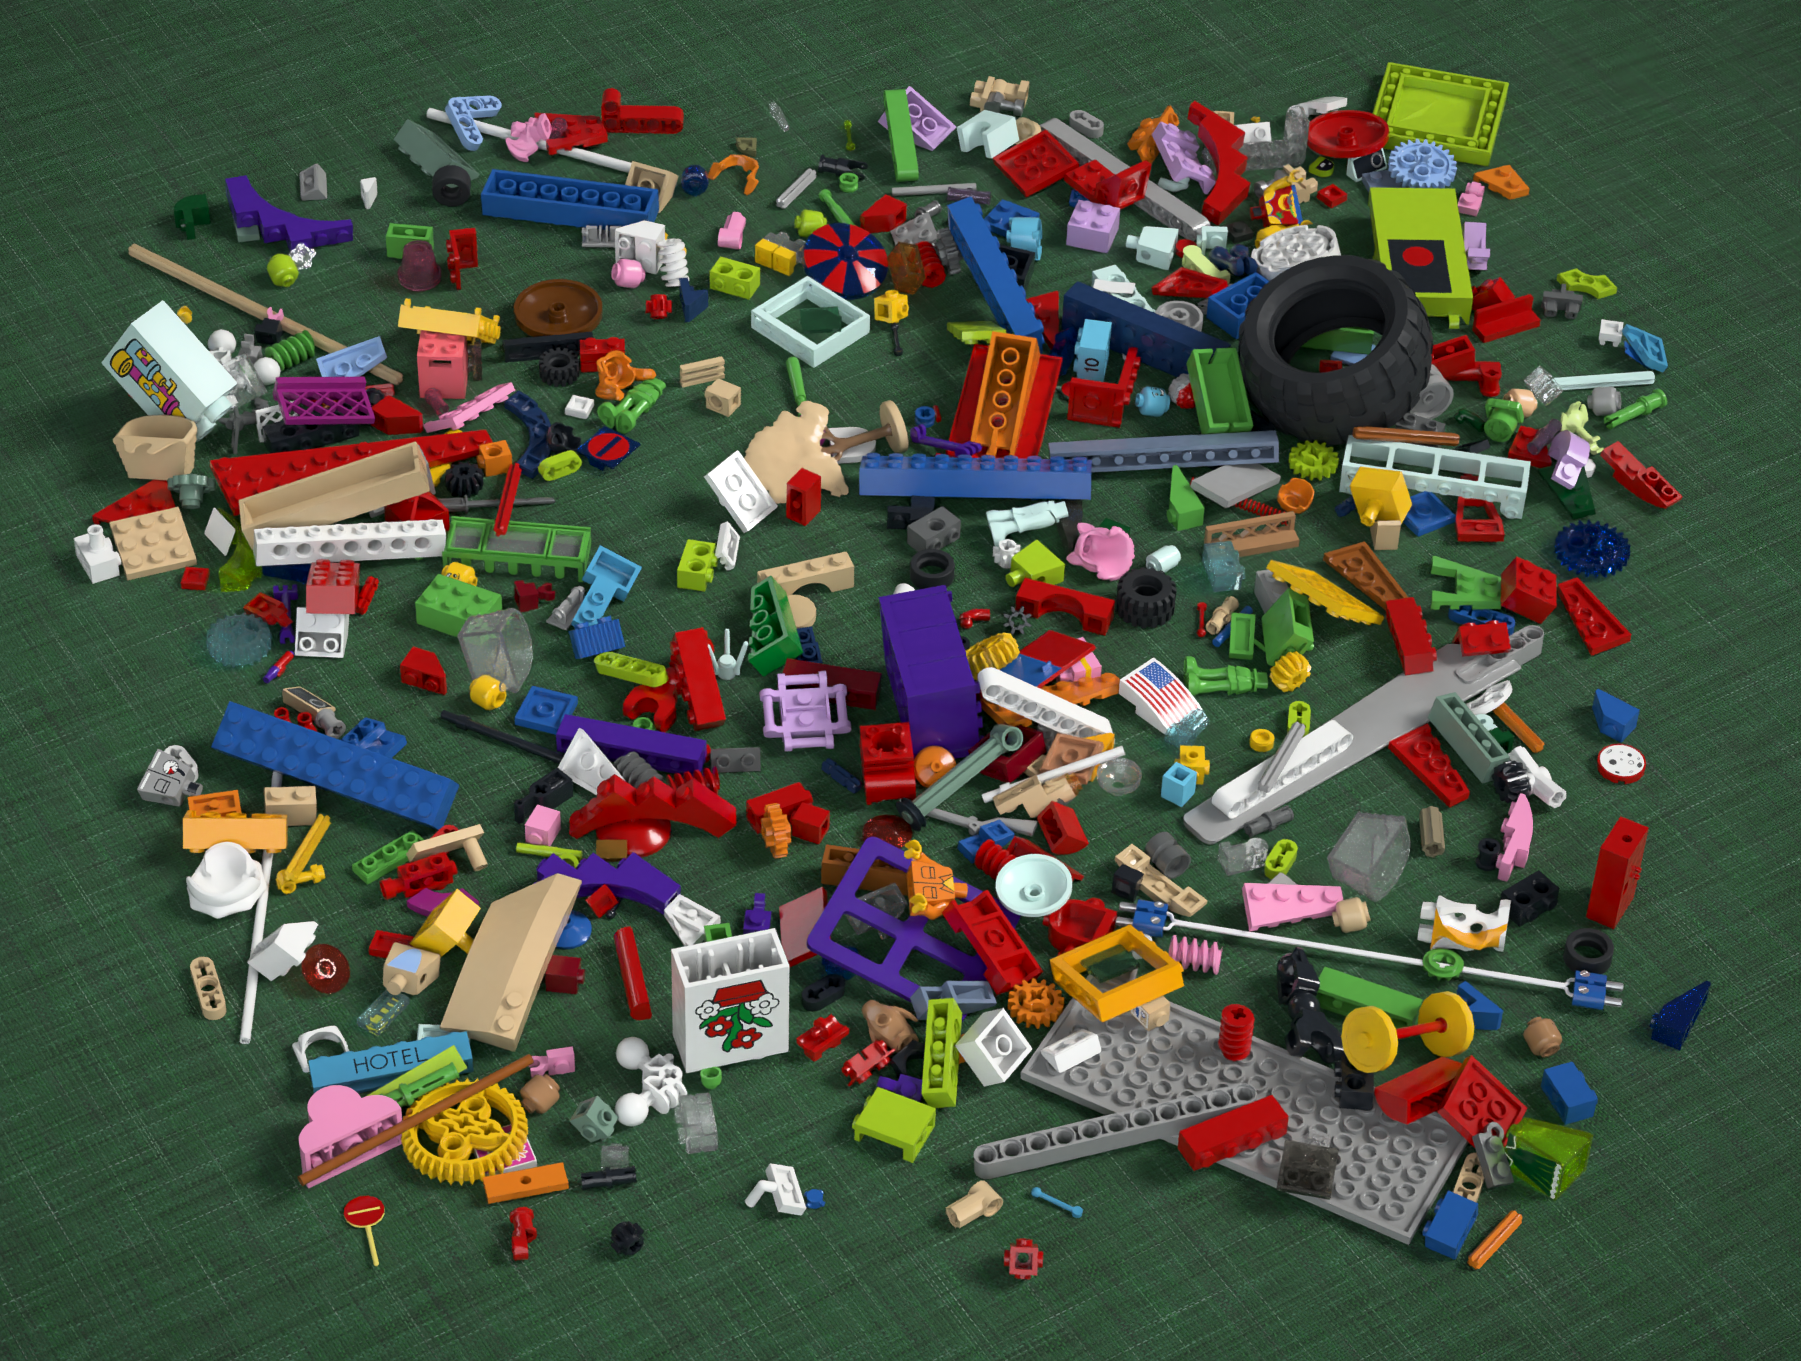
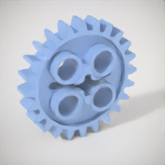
M1416 139L1415 143L1408 140L1407 145L1401 142L1400 147L1395 146L1394 151H1391L1388 171L1391 172V178L1396 177L1395 183L1402 182V188L1406 186L1410 188H1445V186L1449 187L1451 182L1454 181L1457 162L1453 161L1454 155H1448L1449 150H1442L1443 145L1436 147L1435 141L1428 144L1427 139L1423 143H1420L1419 139Z

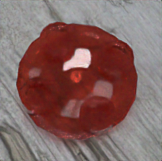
M888 814L878 815L866 822L863 827L862 839L865 842L869 837H877L900 849L912 840V830L903 818Z

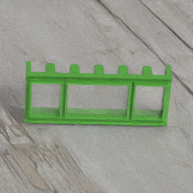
M451 517L452 521L445 548L442 551L443 568L450 564L451 558H461V564L470 567L472 566V559L484 560L485 571L493 573L495 561L508 562V572L511 575H516L519 563L531 564L532 575L539 577L542 572V565L555 566V576L562 579L565 575V567L578 568V581L583 582L582 578L586 572L591 549V527L509 521L506 535L497 537L495 535L496 532L493 531L494 519Z

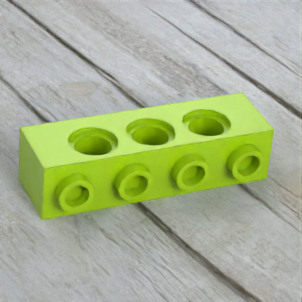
M954 998L928 1000L921 1094L928 1106L933 1108L956 1107L960 1052L955 1045L961 1038L962 1012Z

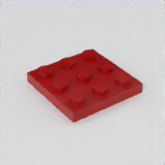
M1047 130L993 157L994 164L1025 197L1064 178L1066 173L1079 167V163Z
M1470 1055L1464 1059L1437 1113L1474 1148L1472 1136L1484 1133V1127L1491 1122L1498 1123L1504 1131L1502 1143L1506 1151L1509 1133L1514 1135L1527 1107L1478 1060ZM1491 1129L1492 1135L1496 1136V1131Z

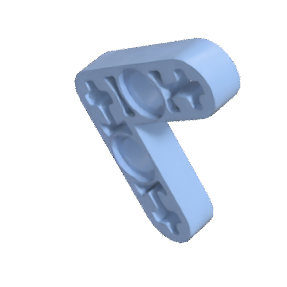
M494 96L456 97L448 101L445 111L462 145L470 151H476L481 145L483 138L473 118L494 117L498 114L502 105L499 99ZM469 105L475 106L478 110L471 108ZM460 122H464L468 127L463 126Z

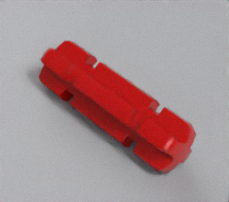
M367 577L358 596L356 613L361 615L366 613L375 594L374 592L377 590L378 578Z

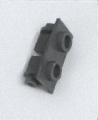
M760 747L711 749V773L714 766H716L718 772L761 771Z

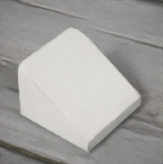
M375 177L361 179L360 181L361 197L366 209H370L377 196Z

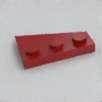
M1181 267L1151 287L1153 295L1208 298L1227 288L1228 284L1226 280Z

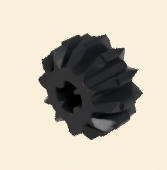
M459 461L458 465L451 464L450 469L446 470L445 474L447 490L451 492L452 496L459 495V498H462L464 495H467L468 498H470L471 494L478 495L479 490H482L484 485L482 469L478 468L477 464L470 465L469 461L463 464Z
M1509 760L1494 767V774L1491 775L1494 780L1492 785L1496 789L1495 794H1499L1501 801H1506L1507 803L1517 802L1520 793L1525 794L1526 797L1529 795L1528 790L1531 789L1529 780L1531 778L1527 776V769H1523L1521 762L1517 763L1515 760Z

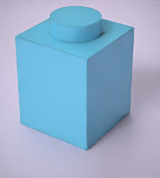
M1175 762L1163 775L1161 797L1182 807L1195 793L1197 772Z

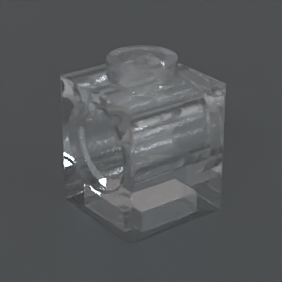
M1541 366L1523 380L1534 396L1546 406L1563 392L1554 377Z

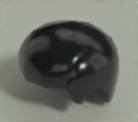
M555 422L547 429L545 435L546 442L554 454L557 455L569 450L576 452L581 447V437L573 435V427L565 426L561 422Z

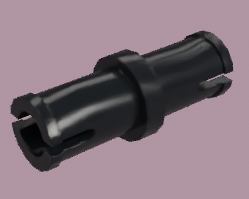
M635 1165L616 1169L605 1167V1170L581 1172L583 1190L607 1186V1189L613 1188V1185L637 1183Z

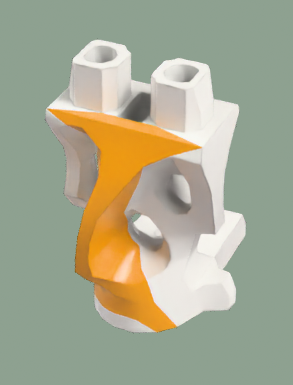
M1438 896L1437 903L1423 902L1420 918L1434 920V925L1420 924L1417 940L1431 943L1430 950L1444 948L1470 951L1493 947L1495 950L1503 952L1511 900H1501L1498 911L1491 914H1484L1476 910V904L1457 903L1442 896ZM1455 913H1463L1464 915L1456 917ZM1479 923L1483 928L1479 932H1473L1470 930V926Z

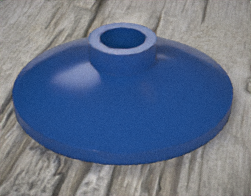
M572 910L555 948L566 950L583 945L590 938L592 932L589 919L584 914Z

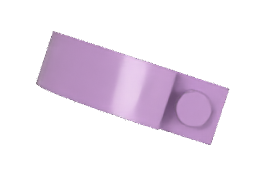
M1465 222L1462 226V234L1468 270L1486 271L1487 261L1490 258V249H1486V223Z
M1564 430L1554 436L1547 454L1557 460L1551 477L1552 480L1568 489L1575 487L1581 468L1586 465L1589 457L1590 445L1586 440L1568 430Z

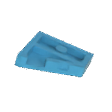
M1626 324L1622 329V333L1644 365L1652 370L1664 372L1668 364L1662 338Z

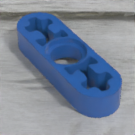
M1460 605L1459 609L1449 608L1448 617L1456 623L1462 625L1465 623L1482 625L1488 621L1506 622L1508 635L1510 636L1514 633L1515 620L1509 615L1491 609H1472V605ZM1476 617H1485L1487 620L1481 621L1476 619Z

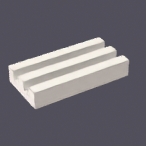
M728 521L720 525L715 556L720 558L722 565L725 564L727 571L735 567L740 536Z

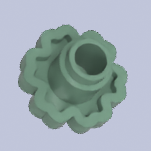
M197 474L175 475L173 478H168L167 488L168 490L180 493L179 501L182 502V508L198 509L200 508V503L203 502V494L215 491V479Z

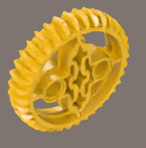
M456 1078L455 1083H446L444 1086H440L418 1097L417 1101L411 1105V1108H407L406 1116H403V1120L475 1082H470L468 1078L465 1082H459ZM497 1083L460 1102L457 1110L449 1108L402 1133L401 1143L409 1163H413L415 1169H420L422 1175L428 1174L431 1180L438 1177L440 1183L448 1180L450 1185L454 1181H459L461 1186L464 1181H470L473 1185L474 1181L478 1179L483 1182L485 1172H488L489 1176L495 1175V1168L503 1174L504 1164L510 1166L512 1165V1159L516 1160L519 1157V1152L523 1151V1145L527 1142L528 1122L519 1100H516L513 1093L509 1094L506 1088L500 1089ZM491 1107L501 1111L510 1120L512 1127L510 1134L505 1133L497 1121L489 1119ZM419 1128L425 1130L431 1141L439 1143L437 1149L439 1157L428 1152L419 1143L417 1137ZM474 1149L488 1152L494 1151L486 1156L468 1160L470 1155L474 1153Z

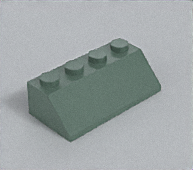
M409 119L406 120L393 139L400 145L398 149L406 155H411L409 159L415 164L421 165V170L429 176H434L439 168L446 165L462 167L468 172L471 180L478 178L480 175L434 132ZM448 184V185H446V186H448V187H450V188H454V187H456L457 185Z

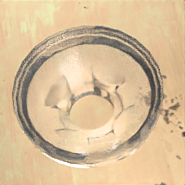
M1118 757L1101 763L1097 769V782L1099 786L1115 796H1122L1135 791L1139 787L1142 778L1140 767L1127 758ZM1121 782L1125 786L1123 788H1116L1111 784Z

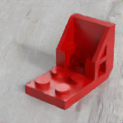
M1095 159L1066 173L1064 181L1090 202L1110 205L1121 210L1145 198L1152 164L1145 160L1115 175Z

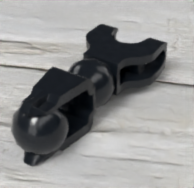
M1295 947L1293 953H1287L1282 956L1276 965L1279 1003L1288 1005V1014L1292 1018L1290 1023L1291 1030L1284 1039L1288 1053L1291 1056L1302 1058L1303 1054L1311 1047L1319 1053L1323 1062L1335 1064V1061H1340L1341 1051H1344L1341 1033L1334 1025L1327 1021L1325 1014L1320 1012V1002L1316 998L1320 987L1319 978L1313 965L1309 963L1304 949Z

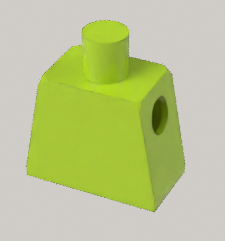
M1035 540L1012 557L1011 571L1006 574V581L1011 587L1018 584L1022 585L1024 578L1055 585L1064 581L1065 564L1042 543Z

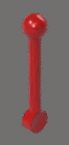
M1200 602L1197 605V610L1199 611L1197 635L1199 637L1206 635L1204 611L1207 609V604L1204 602Z

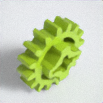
M1307 440L1305 445L1297 443V448L1292 447L1289 454V468L1294 469V474L1301 473V478L1308 476L1311 481L1314 478L1322 480V476L1330 478V473L1335 474L1336 468H1338V453L1333 452V447L1327 448L1325 442L1321 445L1316 440L1314 443H1310Z

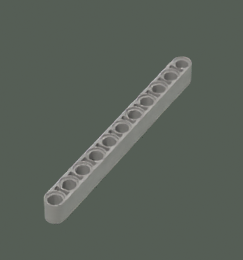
M1052 118L1039 125L1041 132L1047 130L1079 163V166L1096 159L1115 175L1129 168L1128 165L1057 118ZM1148 180L1145 198L1133 203L1169 228L1179 229L1178 234L1185 239L1195 241L1197 234L1201 235L1202 226H1211L1205 216L1150 180Z
M1241 1083L983 1144L974 1151V1172L981 1179H992L1177 1135L1183 1129L1257 1101V1091L1251 1084Z

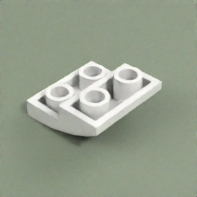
M1319 98L1290 107L1289 112L1297 113V116L1305 118V116L1308 118L1309 115H1319V113L1326 114L1328 111H1338V108L1345 107L1347 105V98Z

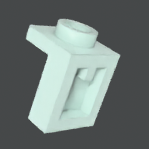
M1201 227V235L1197 234L1196 244L1201 248L1203 255H1205L1206 248L1213 249L1216 246H1222L1226 249L1227 227Z

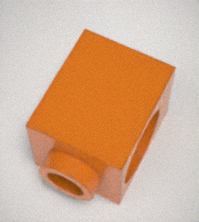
M506 440L479 445V455L476 456L478 468L483 469L486 477L507 473L509 465L512 464V454Z

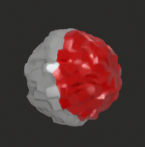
M1183 373L1176 379H1173L1168 388V395L1171 402L1176 403L1181 408H1194L1196 406L1189 374Z

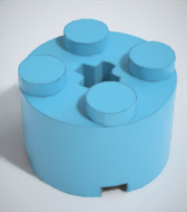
M1036 217L1009 218V230H1007L1006 235L1007 243H1011V247L1035 252V260H1040L1042 246H1040L1042 239L1041 219Z

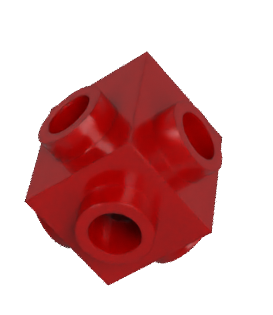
M1017 1238L1016 1243H1010V1250L1004 1249V1266H1009V1274H1014V1278L1031 1279V1275L1037 1276V1268H1043V1251H1038V1244H1032V1239ZM1020 1253H1027L1029 1257L1027 1261L1021 1262L1018 1259V1255Z

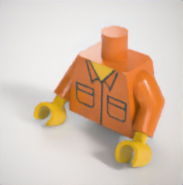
M911 840L905 844L908 850L904 852V857L906 859L912 858L913 860L906 874L910 916L924 915L930 920H934L943 915L944 909L955 898L967 897V883H954L951 868L944 867L928 858L922 852V847L917 840Z

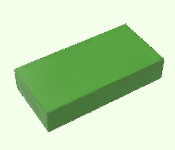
M1231 614L1229 658L1253 660L1254 614Z

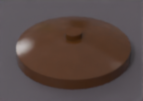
M552 279L535 283L524 289L514 303V317L517 325L522 331L532 337L592 332L599 325L603 315L602 301L597 292L583 283L567 279Z

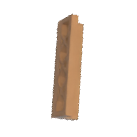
M1294 511L1206 526L1204 549L1210 561L1216 562L1299 547V538L1294 530L1296 515ZM1288 520L1287 526L1277 527L1280 522ZM1267 525L1263 530L1255 531L1258 526ZM1241 528H1244V529H1245V530H1244L1242 533H1240V534H1237V535H1234V534H1233L1237 529H1241ZM1213 533H1223L1220 537L1212 539Z

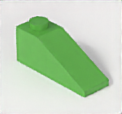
M1174 465L1167 518L1170 523H1173L1177 531L1203 525L1204 506L1190 487L1179 467Z

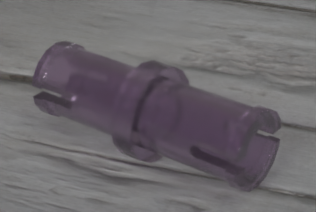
M948 187L947 200L960 201L972 197L975 203L990 205L991 191H978L970 187L967 189Z
M1553 418L1544 428H1540L1536 432V437L1527 444L1528 451L1533 455H1538L1546 445L1553 441L1554 436L1562 429L1561 422Z

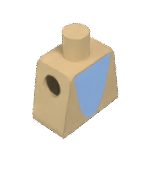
M395 942L384 963L383 985L392 995H398L400 992L418 995L439 977L440 954Z

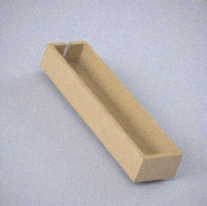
M415 441L240 499L242 532L253 550L254 529L331 525L341 520L353 518L357 515L422 495L430 491L426 461Z

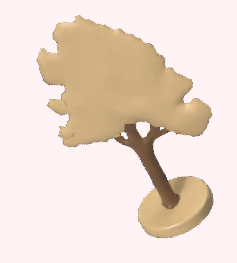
M891 400L882 402L880 405L882 427L848 438L835 437L827 428L829 410L826 407L811 401H803L796 408L801 417H796L788 411H782L778 419L773 422V426H766L762 431L757 432L745 451L746 456L744 459L764 488L769 491V495L776 504L786 503L787 482L801 468L820 475L821 489L831 491V495L840 497L849 493V487L845 484L841 467L837 463L845 450L881 437H886L891 449L895 453L902 454L908 450V436L901 413L896 404ZM828 439L834 442V445L821 447L820 440ZM837 453L835 457H831V454Z

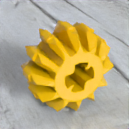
M1297 651L1293 653L1288 652L1286 656H1281L1280 660L1275 661V666L1270 669L1269 677L1278 689L1283 692H1292L1296 687L1300 688V685L1306 682L1305 679L1311 674L1309 672L1311 666L1302 654H1299Z

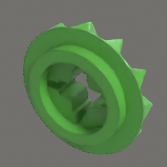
M1432 949L1423 957V970L1428 971L1429 977L1436 976L1438 981L1441 978H1445L1447 981H1450L1452 977L1458 978L1464 968L1462 958L1456 952L1449 949ZM1443 961H1445V964L1451 965L1445 966V968H1441L1440 964L1438 963H1443Z

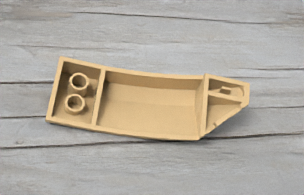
M557 873L491 903L457 980L440 1025L441 1030L459 1033L467 1031L468 1038L513 1052L516 1051L549 961L568 922L582 880Z

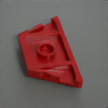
M154 479L92 515L93 523L100 525L101 522L110 523L175 508L171 492L167 488V480Z

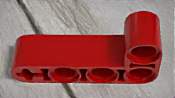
M608 88L602 94L601 117L607 132L676 134L683 129L684 113L679 107L621 105V94L614 88Z

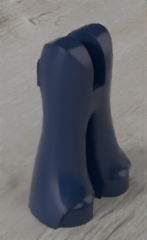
M1241 244L1234 245L1230 249V254L1222 246L1214 247L1208 254L1209 261L1218 270L1231 271L1236 276L1243 275L1244 272L1251 275L1256 272L1258 267L1256 260L1250 257L1248 247Z

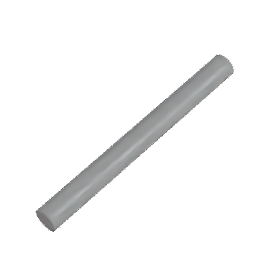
M976 183L892 188V196L976 191Z

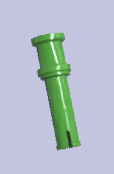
M1657 388L1648 396L1638 397L1636 403L1605 416L1604 423L1612 421L1606 425L1611 430L1641 414L1649 415L1652 413V410L1658 407H1665L1667 405V397L1661 389Z
M451 1062L449 1065L408 1085L401 1083L399 1088L383 1096L393 1099L400 1107L405 1105L411 1106L415 1102L414 1099L460 1076L455 1065Z

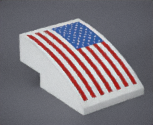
M1155 658L1150 659L1120 679L1119 694L1136 706L1135 713L1169 738H1172L1204 716V711L1189 690L1170 670Z

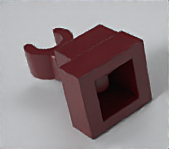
M523 580L514 581L513 597L521 613L538 609V598L547 601L554 600L555 591H552V583H545L536 589L534 582L525 584Z

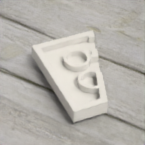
M579 728L558 768L572 778L573 782L597 795V786L614 774L626 781L588 734Z

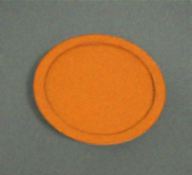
M940 746L926 747L914 759L915 777L926 788H929L956 766L953 755L947 749Z

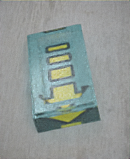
M386 988L357 1018V1026L379 1036L410 1004L409 997L402 993L392 995Z

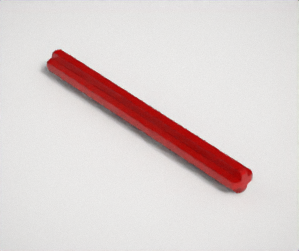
M516 462L508 467L493 527L497 537L507 533L522 471L519 468L520 464Z

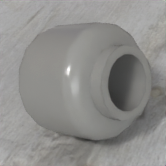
M1612 386L1596 387L1593 389L1592 395H1588V408L1593 409L1596 416L1610 415L1621 409V394Z

